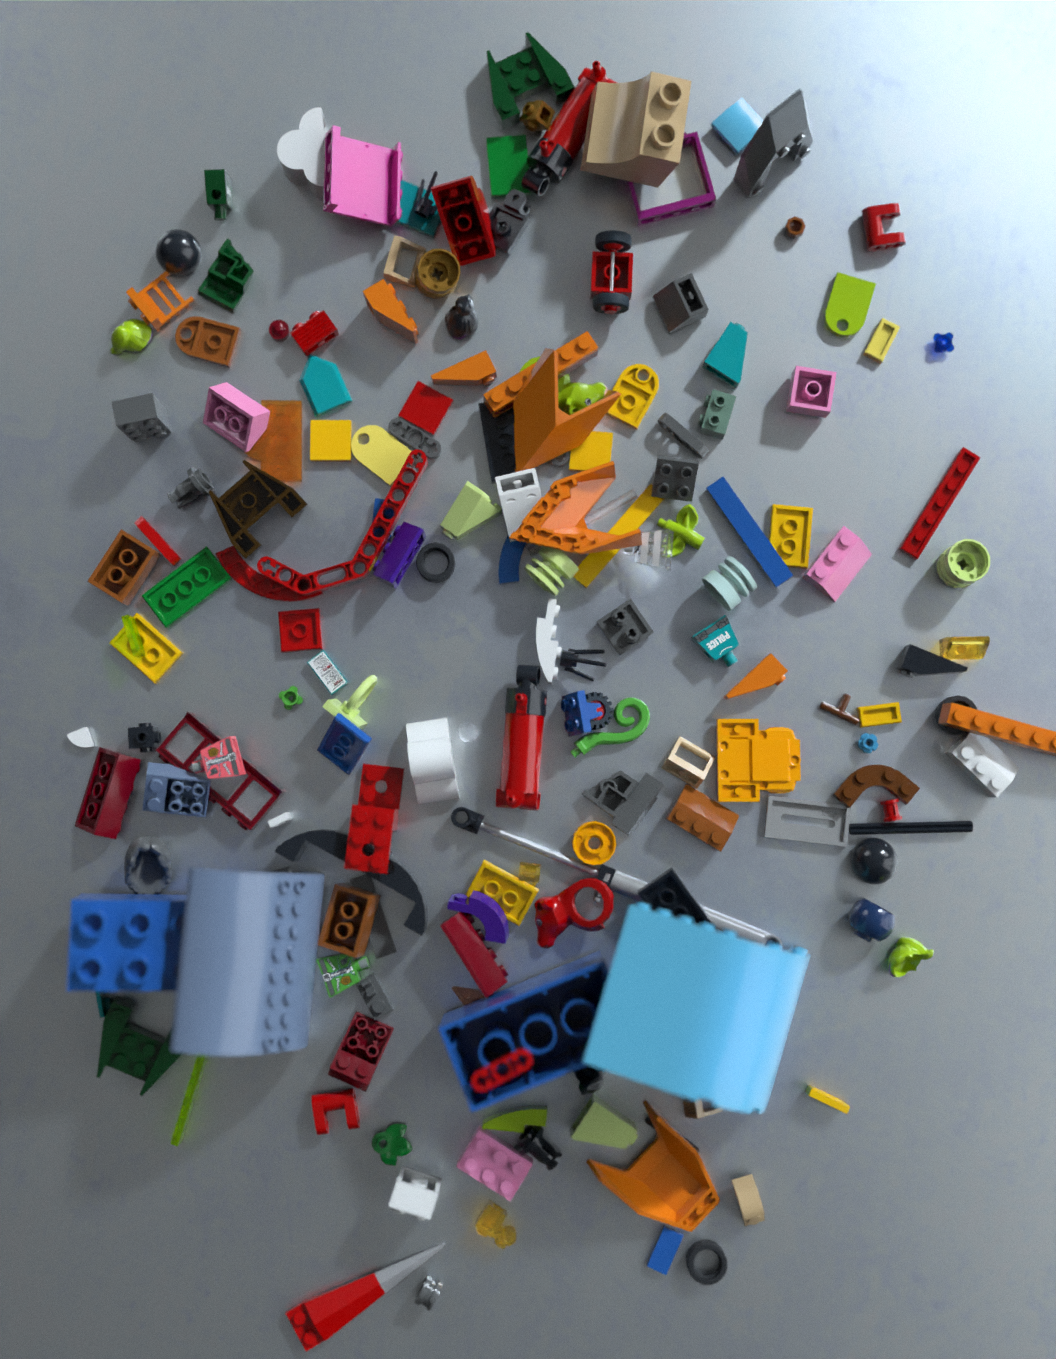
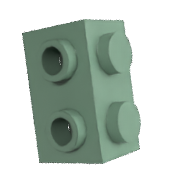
M714 389L711 395H706L703 406L707 408L705 414H701L698 426H701L699 433L723 439L736 396Z

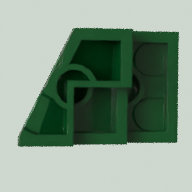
M227 238L219 249L218 257L209 268L208 276L198 289V295L234 313L249 286L254 270L244 261L241 253H238L232 246L230 239Z

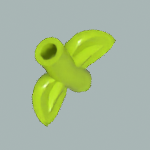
M691 504L680 509L676 515V522L670 519L668 521L662 518L659 519L657 526L663 528L662 532L668 534L662 543V548L666 547L662 556L670 558L683 553L686 543L697 550L700 549L705 537L693 530L697 526L699 518Z

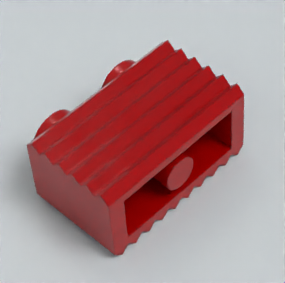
M324 310L313 312L309 316L308 321L297 323L292 328L293 331L290 332L292 338L306 357L339 335L337 328Z

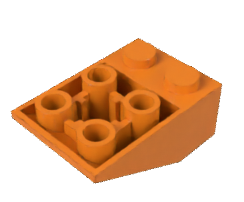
M382 279L363 290L366 304L379 323L413 343H418V327L412 317L408 319L407 309L401 300L398 301L395 295L396 291L391 283L387 285L385 280Z

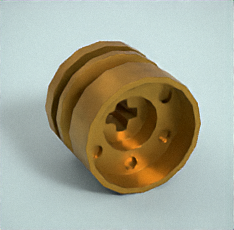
M441 248L426 252L420 259L414 274L415 284L419 291L433 299L449 295L457 284L461 273L457 258L450 251ZM434 272L436 275H440L438 280L436 277H432Z

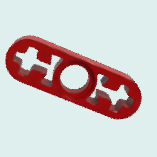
M140 516L134 522L173 566L181 560V557L143 516Z
M525 1048L517 1049L477 1070L472 1076V1086L477 1091L484 1092L527 1070L532 1064L530 1051ZM519 1054H522V1056L527 1055L526 1064L523 1065L521 1062L515 1064L514 1067L517 1070L513 1071L508 1059L512 1058L513 1063L518 1060ZM497 1065H507L509 1068L508 1073L505 1076H499L495 1071ZM492 1069V1075L496 1081H492L491 1077L486 1080L485 1086L481 1083H476L478 1075L486 1077L490 1074L488 1070Z

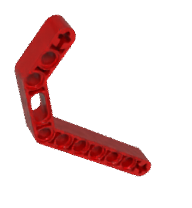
M419 449L410 452L353 560L303 575L279 561L265 556L260 558L257 563L258 571L303 596L313 595L368 577L427 468L428 459L426 454ZM421 456L423 462L416 464L414 458L418 459ZM407 474L414 476L413 481L410 483L403 481L404 476ZM403 492L404 498L401 501H395V493ZM387 510H393L394 516L391 519H385L384 513ZM377 528H383L385 530V533L382 537L378 538L374 536V532ZM368 546L375 547V552L371 556L365 555V549ZM270 564L277 569L276 573L269 569L266 570L264 565ZM358 564L365 565V571L361 574L355 572V567ZM338 570L345 571V577L342 580L320 585L319 579L322 575ZM289 571L291 573L290 579L285 582L282 581V574ZM303 581L309 582V588L306 591H301L299 587Z

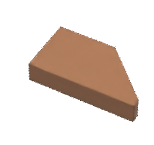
M452 987V990L463 1005L484 998L477 989Z

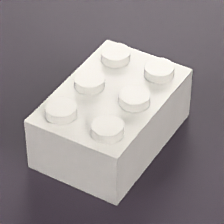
M402 1166L389 1207H392L393 1211L400 1214L408 1212L413 1214V1217L416 1219L430 1220L442 1178Z

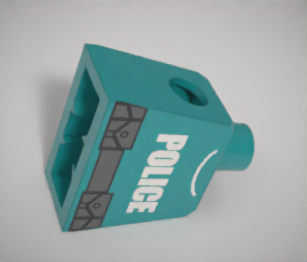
M726 615L691 637V640L712 662L722 658L726 666L729 667L738 661L732 650L738 647L739 643Z

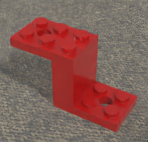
M363 764L358 805H352L344 869L388 873L392 833L398 827L404 768ZM381 780L387 784V789L383 793L376 790V783ZM367 843L372 844L375 849L371 856H366L363 853V846Z

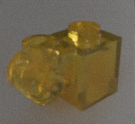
M489 1199L475 1221L476 1230L484 1237L490 1236L494 1238V1243L502 1249L513 1245L516 1241V1229L511 1225L502 1227V1223L507 1217V1211Z

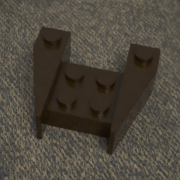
M244 460L242 463L250 470L220 497L213 490L208 492L231 544L246 559L261 546L260 542L248 529L279 503L293 518L308 504L292 487Z

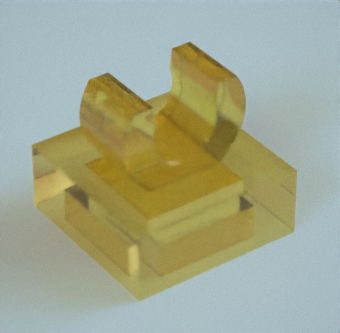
M520 862L518 880L532 882V886L535 887L536 882L539 883L541 864Z

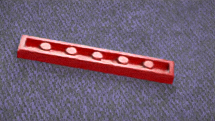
M965 447L961 448L900 546L899 550L914 560L919 558L981 457Z

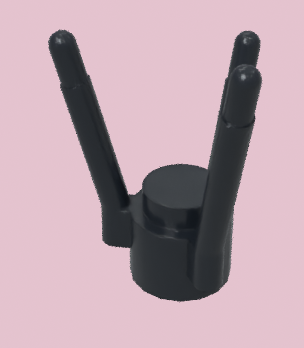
M437 171L434 172L424 197H422L425 180H421L417 200L414 205V212L426 219L429 218V215L434 216L437 210L436 204L433 207V201L429 199L431 187H433L438 175Z
M570 648L568 651L563 650L560 666L565 667L564 671H569L594 681L593 677L573 667H577V663L606 667L607 664L578 658L579 655L576 654H603L605 650H575Z

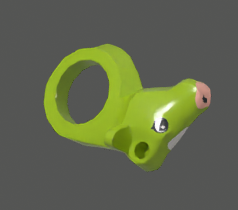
M540 356L531 358L523 365L520 372L537 362ZM566 374L558 379V408L570 415L603 399L608 389L602 382L594 384L571 382L569 374Z

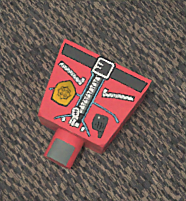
M236 736L227 737L200 750L202 759L192 762L195 774L206 771L208 779L246 774Z

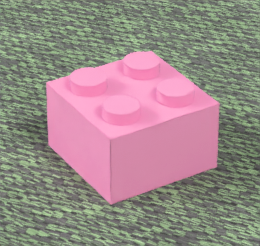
M796 366L791 375L786 412L826 418L831 412L837 372Z

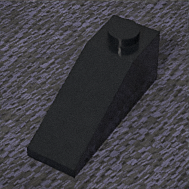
M909 644L905 646L896 669L901 670L902 675L913 678V676L963 673L967 671L968 667Z

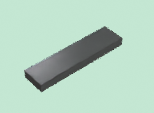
M365 874L350 879L352 886L377 893L372 877ZM380 901L369 936L376 959L397 952Z

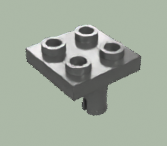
M657 456L651 496L692 502L699 461Z
M629 599L597 621V624L619 656L654 633L632 599Z

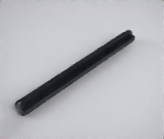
M972 821L849 824V834L973 831Z

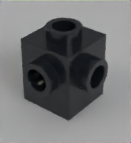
M139 723V727L128 728L129 749H140V753L152 752V748L159 747L158 743H161V732L158 731V727L151 726V723Z

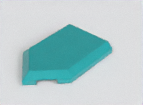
M309 354L299 381L315 417L352 402L337 365Z

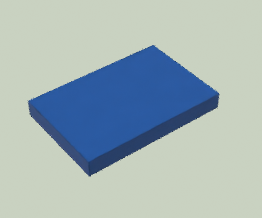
M338 713L329 726L317 751L346 774L350 775L372 738Z

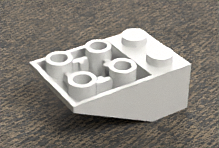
M535 468L495 477L509 537L519 528L523 519L542 497Z

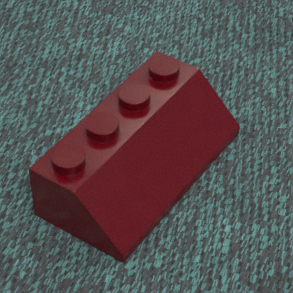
M99 747L75 827L93 835L116 839L117 834L121 830L122 818L127 810V802L134 788L133 783L136 774L139 772L141 759Z
M458 912L442 922L440 926L484 997L487 998L507 983L508 979L506 976L509 974L503 964L499 966L495 958H497V955L493 948H488L484 943L485 935L481 929L476 930L472 924L475 922L473 916L469 913Z

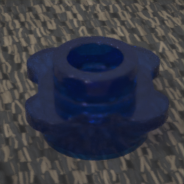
M950 332L946 334L936 333L933 336L934 351L937 353L952 352L954 350V345L952 344L953 334Z

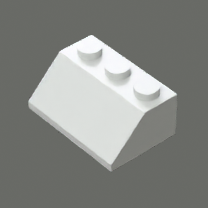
M970 732L965 733L945 753L989 797H998L1012 783L1019 770V767L988 737Z

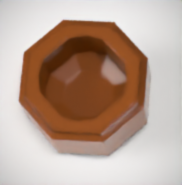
M792 217L788 219L784 230L788 237L796 239L802 236L805 224L801 218Z

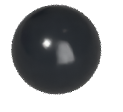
M173 229L167 231L159 238L156 244L155 254L159 265L172 275H188L198 267L201 261L202 252L198 240L185 230Z
M867 838L854 847L850 857L852 871L858 879L865 883L876 885L892 878L897 870L898 857L894 848L887 841L879 838Z

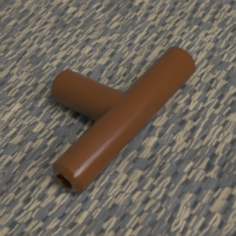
M846 693L843 694L838 707H834L824 701L819 706L821 710L854 725L859 723L860 719L845 712L851 696Z

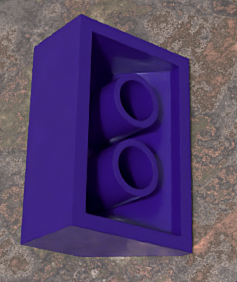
M403 522L402 525L396 527L393 536H395L393 541L386 544L382 560H377L372 569L375 578L394 589H397L426 539V534L422 528L407 522Z

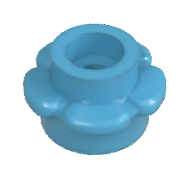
M862 734L858 741V747L864 753L875 751L878 748L877 737L874 734Z

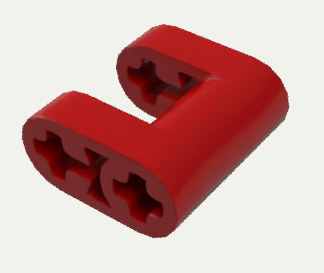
M898 203L870 206L861 211L868 251L894 249L906 244L903 232L884 234L883 220L894 219L901 215Z
M354 1088L311 1096L317 1135L329 1134L327 1112L345 1109L348 1129L360 1128L359 1111Z

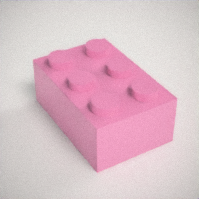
M479 1125L458 1159L456 1167L511 1201L531 1169L533 1158L527 1154L521 1155L511 1144L489 1130L482 1129V1126Z

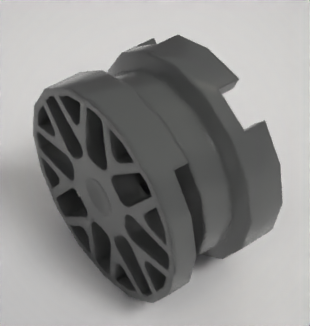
M427 1275L414 1303L417 1305L422 1304L430 1311L439 1295L443 1282L439 1281L436 1283L432 1276Z

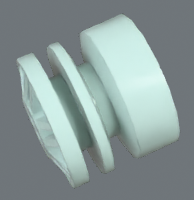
M728 556L724 560L725 564L721 562L718 565L721 574L712 570L702 579V582L713 598L726 610L731 611L741 602L737 593L747 597L749 591L753 592L757 585L749 571L736 559Z

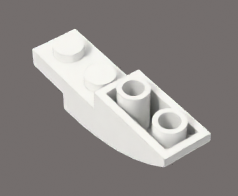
M550 598L548 600L546 618L537 617L536 648L542 673L547 683L552 684V679H557L558 667L554 666L555 660L560 659L562 647H558V641L550 640L551 637L555 638L557 626L553 625L554 617L558 618L560 606L556 605L557 600Z

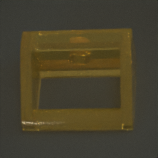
M945 637L939 640L940 656L948 660L983 659L990 643V637Z

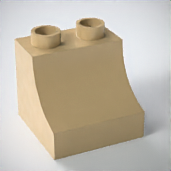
M651 71L647 76L636 81L625 83L598 82L591 95L581 171L658 188L680 163L691 81Z

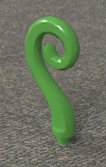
M629 697L621 700L614 709L615 721L623 727L631 726L635 721L634 718H625L622 712L627 707H633L639 713L638 723L627 732H593L584 735L573 743L575 748L570 753L576 758L580 753L586 755L598 745L623 744L637 739L645 732L650 721V712L647 705L637 698Z

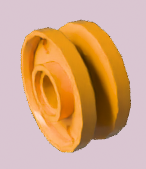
M597 821L585 822L573 834V851L577 858L586 864H603L615 852V835L611 828L604 823ZM592 837H596L599 840V846L595 849H591L588 845Z

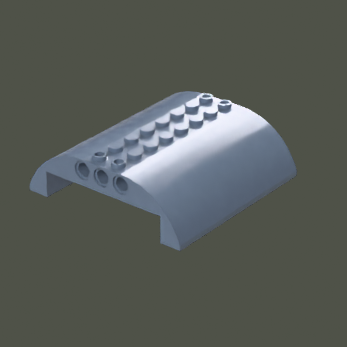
M189 868L170 1051L197 1055L247 1056L295 1051L308 1046L325 873L317 871H299V873L222 871L208 868Z

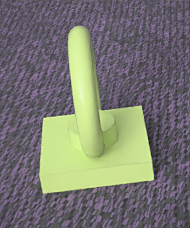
M370 675L366 678L348 701L345 700L341 703L336 698L330 699L322 707L333 716L340 713L359 729L363 730L368 723L358 716L360 712L358 708L374 689L377 677Z

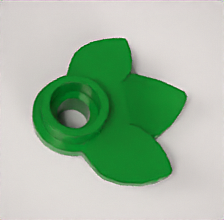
M391 1124L384 1132H378L372 1138V1148L380 1154L382 1162L386 1165L395 1166L397 1156H405L413 1149L410 1142L403 1138L407 1129L405 1124ZM381 1140H386L384 1146H379Z

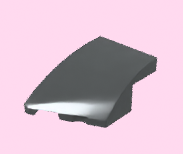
M620 770L610 778L600 781L598 785L589 790H584L582 795L615 818L639 783ZM657 796L653 800L649 808L646 810L642 818L639 820L635 828L632 830L633 832L637 829L641 821L644 819L648 811L651 809L655 801L658 799Z

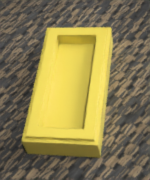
M882 318L863 355L881 364L900 326Z

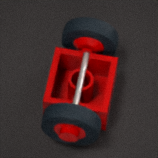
M603 231L595 237V247L599 251L592 252L590 299H593V309L599 313L620 314L629 309V301L632 294L633 253L623 252L630 250L632 239L630 234L623 231Z

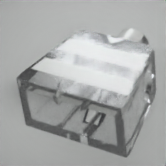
M669 529L641 532L642 545L624 548V552L626 555H634L635 563L671 571L674 532Z

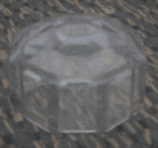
M472 723L462 724L458 730L459 738L465 743L474 742L479 736L477 727Z

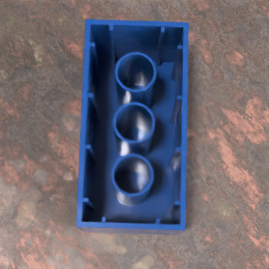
M81 893L71 900L67 991H176L186 895Z
M600 951L443 1015L438 1029L471 1113L589 1065L583 1063L609 977L608 968ZM525 1048L530 1051L532 1064L527 1070L484 1092L477 1091L472 1086V1076L477 1070L517 1049ZM519 1054L518 1060L513 1063L512 1058L508 1059L512 1065V1070H517L514 1067L517 1063L521 1062L525 1065L528 1056ZM499 1064L496 1066L495 1071L499 1076H505L509 1068L505 1064ZM492 1069L488 1070L490 1074L486 1077L478 1075L476 1083H481L485 1086L486 1080L491 1077L492 1081H496L492 1075Z

